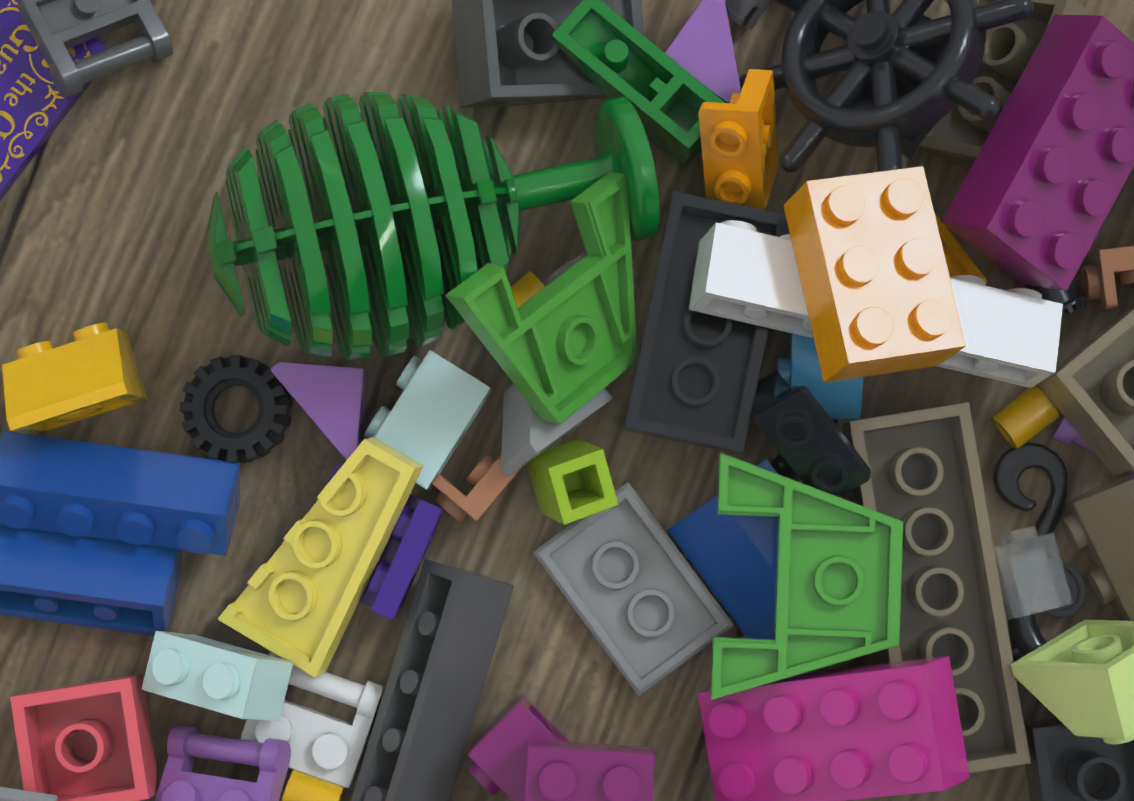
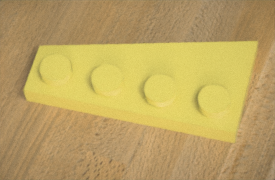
M374 437L364 439L317 496V502L304 518L298 520L284 536L283 539L285 541L267 563L262 564L248 580L247 583L249 585L235 602L230 603L217 619L284 660L294 662V666L314 678L325 674L424 465Z

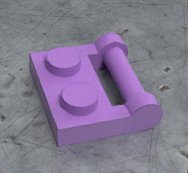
M176 724L168 736V758L155 801H279L291 758L290 744L286 740L268 738L264 743L200 734L194 726ZM196 757L256 766L259 767L260 771L257 782H249L193 773L192 769Z

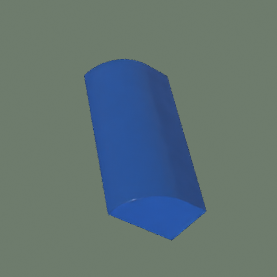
M0 525V615L155 636L156 631L168 632L178 589L182 550L143 544L133 545L121 541L84 536L74 537L62 533L33 529H15Z

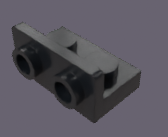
M777 370L758 381L752 419L805 485L840 497L870 480L871 469L807 387L793 386L790 388Z

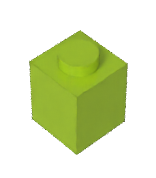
M578 438L547 449L527 463L540 513L563 525L619 505L603 448Z

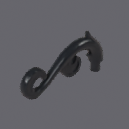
M1025 443L1018 450L1012 447L1003 453L995 465L993 474L996 493L1005 503L1021 511H1031L1037 505L1035 500L1028 499L1020 490L1018 481L1025 470L1031 468L1042 469L1048 476L1051 489L1046 505L1013 565L1007 589L1006 614L1010 636L1015 644L1014 647H1011L1013 661L1019 660L1047 643L1036 623L1033 609L1035 592L1040 585H1048L1053 591V596L1048 601L1041 602L1040 608L1046 614L1056 618L1073 616L1084 606L1087 593L1084 579L1076 567L1064 561L1042 562L1048 543L1063 511L1067 496L1068 475L1065 463L1056 452L1045 445Z

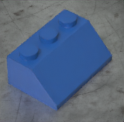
M767 459L761 460L755 465L778 474ZM716 493L667 531L746 638L774 639L778 517L717 514L718 493Z

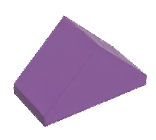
M702 0L665 53L725 103H730L733 92L741 93L725 0Z
M278 362L270 369L271 372L347 460L363 441L368 372L362 368Z

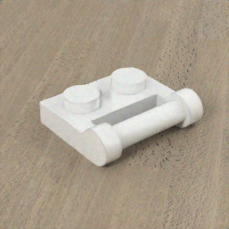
M270 651V653H269L270 656L283 659V658L279 657L278 655H276V654H274L273 652ZM293 665L289 685L357 708L353 724L284 700L279 721L247 719L240 740L264 743L268 738L286 740L291 748L289 768L350 788L385 686L369 680L365 686L327 672L314 678Z

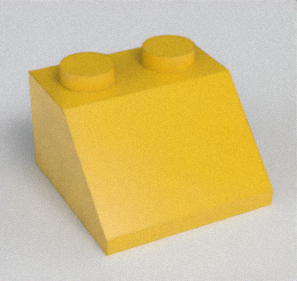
M106 322L98 323L73 332L74 342L56 348L52 347L51 341H43L18 349L16 351L18 360L2 365L6 420L10 431L39 435L148 400L127 332L118 328L109 330Z

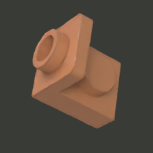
M1134 246L1100 249L1087 255L1088 265L1081 267V286L1086 300H1093L1095 313L1107 312L1118 308L1115 284L1116 275L1120 277V285H1134Z
M488 453L466 479L474 487L467 496L444 476L438 474L431 482L441 491L434 501L460 523L468 514L474 520L480 521L524 466L508 477L501 468V455L496 459Z

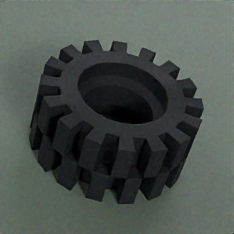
M230 355V357L226 358L219 356L211 359L209 365L205 367L200 366L194 372L196 376L191 383L186 382L183 392H186L184 402H180V412L184 414L185 422L181 423L184 431L189 433L193 439L191 442L197 449L207 453L208 456L226 462H252L256 458H263L270 454L271 449L276 444L280 445L285 438L283 434L286 427H290L292 419L289 416L290 407H292L291 396L287 394L285 387L271 372V368L256 359L242 355ZM234 386L248 388L254 393L259 403V414L255 423L249 429L238 433L223 429L217 422L214 414V406L218 396L224 390Z

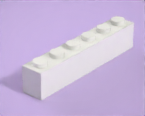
M729 220L722 223L716 222L699 241L689 310L813 338L790 234L777 237L757 232V228L754 225L737 220ZM956 275L950 277L966 347L937 367L1029 388L1034 387L1056 373L1063 304L1044 300L1041 293L1031 289L1014 288L1006 291L986 286V281L976 276Z

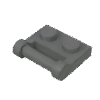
M19 0L17 4L18 10L50 68L55 87L64 98L83 91V84L148 58L153 62H157L173 54L170 37L150 0ZM135 23L140 32L139 37L76 62H73L67 50L70 47Z

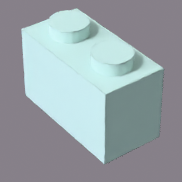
M429 350L423 360L414 355L396 383V386L404 390L392 410L385 406L380 408L364 434L365 437H374L424 465L416 483L426 490H431L433 486L431 482L438 474H441L492 392L489 386Z
M156 631L141 690L240 719L279 721L294 662L194 634Z

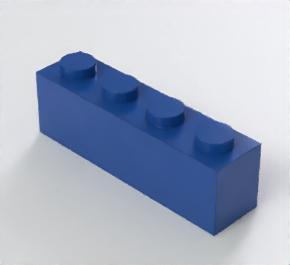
M3 431L0 439V525L15 529L25 528L62 533L74 537L84 536L121 541L133 545L143 544L180 549L192 553L227 555L240 505V463Z

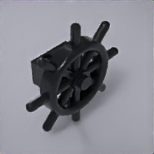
M775 0L795 12L783 41L781 64L761 70H773L774 90L786 88L790 99L807 120L779 157L780 167L789 173L798 171L823 139L827 137L833 141L850 146H876L878 172L903 169L902 155L909 158L936 123L956 105L982 119H993L1000 111L998 99L972 84L979 69L982 67L986 30L1028 18L1033 12L1032 0H999L979 6L976 0H944L949 5L951 15L934 20L923 15L934 0H903L892 15L890 0H866L867 14L862 15L858 19L846 13L864 0ZM829 32L847 42V45L819 53ZM847 70L823 100L818 92L816 78ZM747 74L739 78L741 90Z

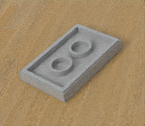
M628 482L615 491L618 506L573 522L533 553L630 686L640 696L712 642V637H720L734 625Z

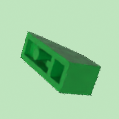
M582 0L551 35V39L609 99L621 96L626 97L636 109L647 137L686 168L702 150L698 116L701 104L703 102H725L601 0Z

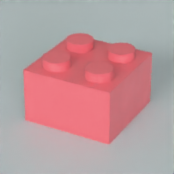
M143 674L30 691L10 697L23 789L57 795L58 801H140L150 799L156 795L160 784L146 692L141 690L144 680Z

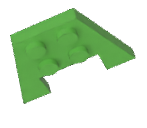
M607 173L570 201L587 255L519 308L515 302L503 265L487 263L445 295L541 420L560 425L638 361L630 215L626 181L623 173Z
M719 453L717 514L778 517L774 639L712 637L710 699H717L898 646L900 637L903 521Z

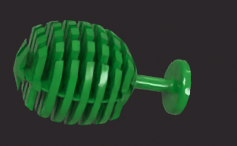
M363 92L364 95L360 96L359 107L353 98H349V94L328 97L324 101L323 111L325 117H322L317 107H313V103L292 110L289 116L290 129H288V136L282 123L279 124L278 120H274L259 131L256 138L257 149H255L258 175L253 155L249 149L246 150V147H243L226 170L227 179L225 181V192L237 241L232 242L231 238L228 239L218 192H216L212 201L206 244L214 278L240 317H242V314H245V308L235 266L242 265L256 325L263 335L287 346L290 345V334L292 335V327H294L300 346L308 354L326 358L330 357L332 353L331 344L333 345L334 338L336 346L347 360L369 358L371 353L369 345H372V342L375 348L379 349L380 355L386 357L405 352L407 348L406 339H409V337L411 340L414 339L416 346L421 347L440 338L442 334L441 326L445 322H447L448 328L452 330L465 322L445 295L487 263L503 265L505 272H507L511 250L514 256L518 249L522 218L521 211L573 200L607 173H623L629 203L631 240L650 239L655 236L659 225L658 183L651 148L641 119L632 103L623 96L605 100L596 111L593 131L595 158L512 175L509 165L490 135L485 136V143L480 137L477 122L469 116L446 105L441 106L442 111L439 109L436 111V108L429 100L408 94H401L402 98L398 97L397 103H395L386 92Z

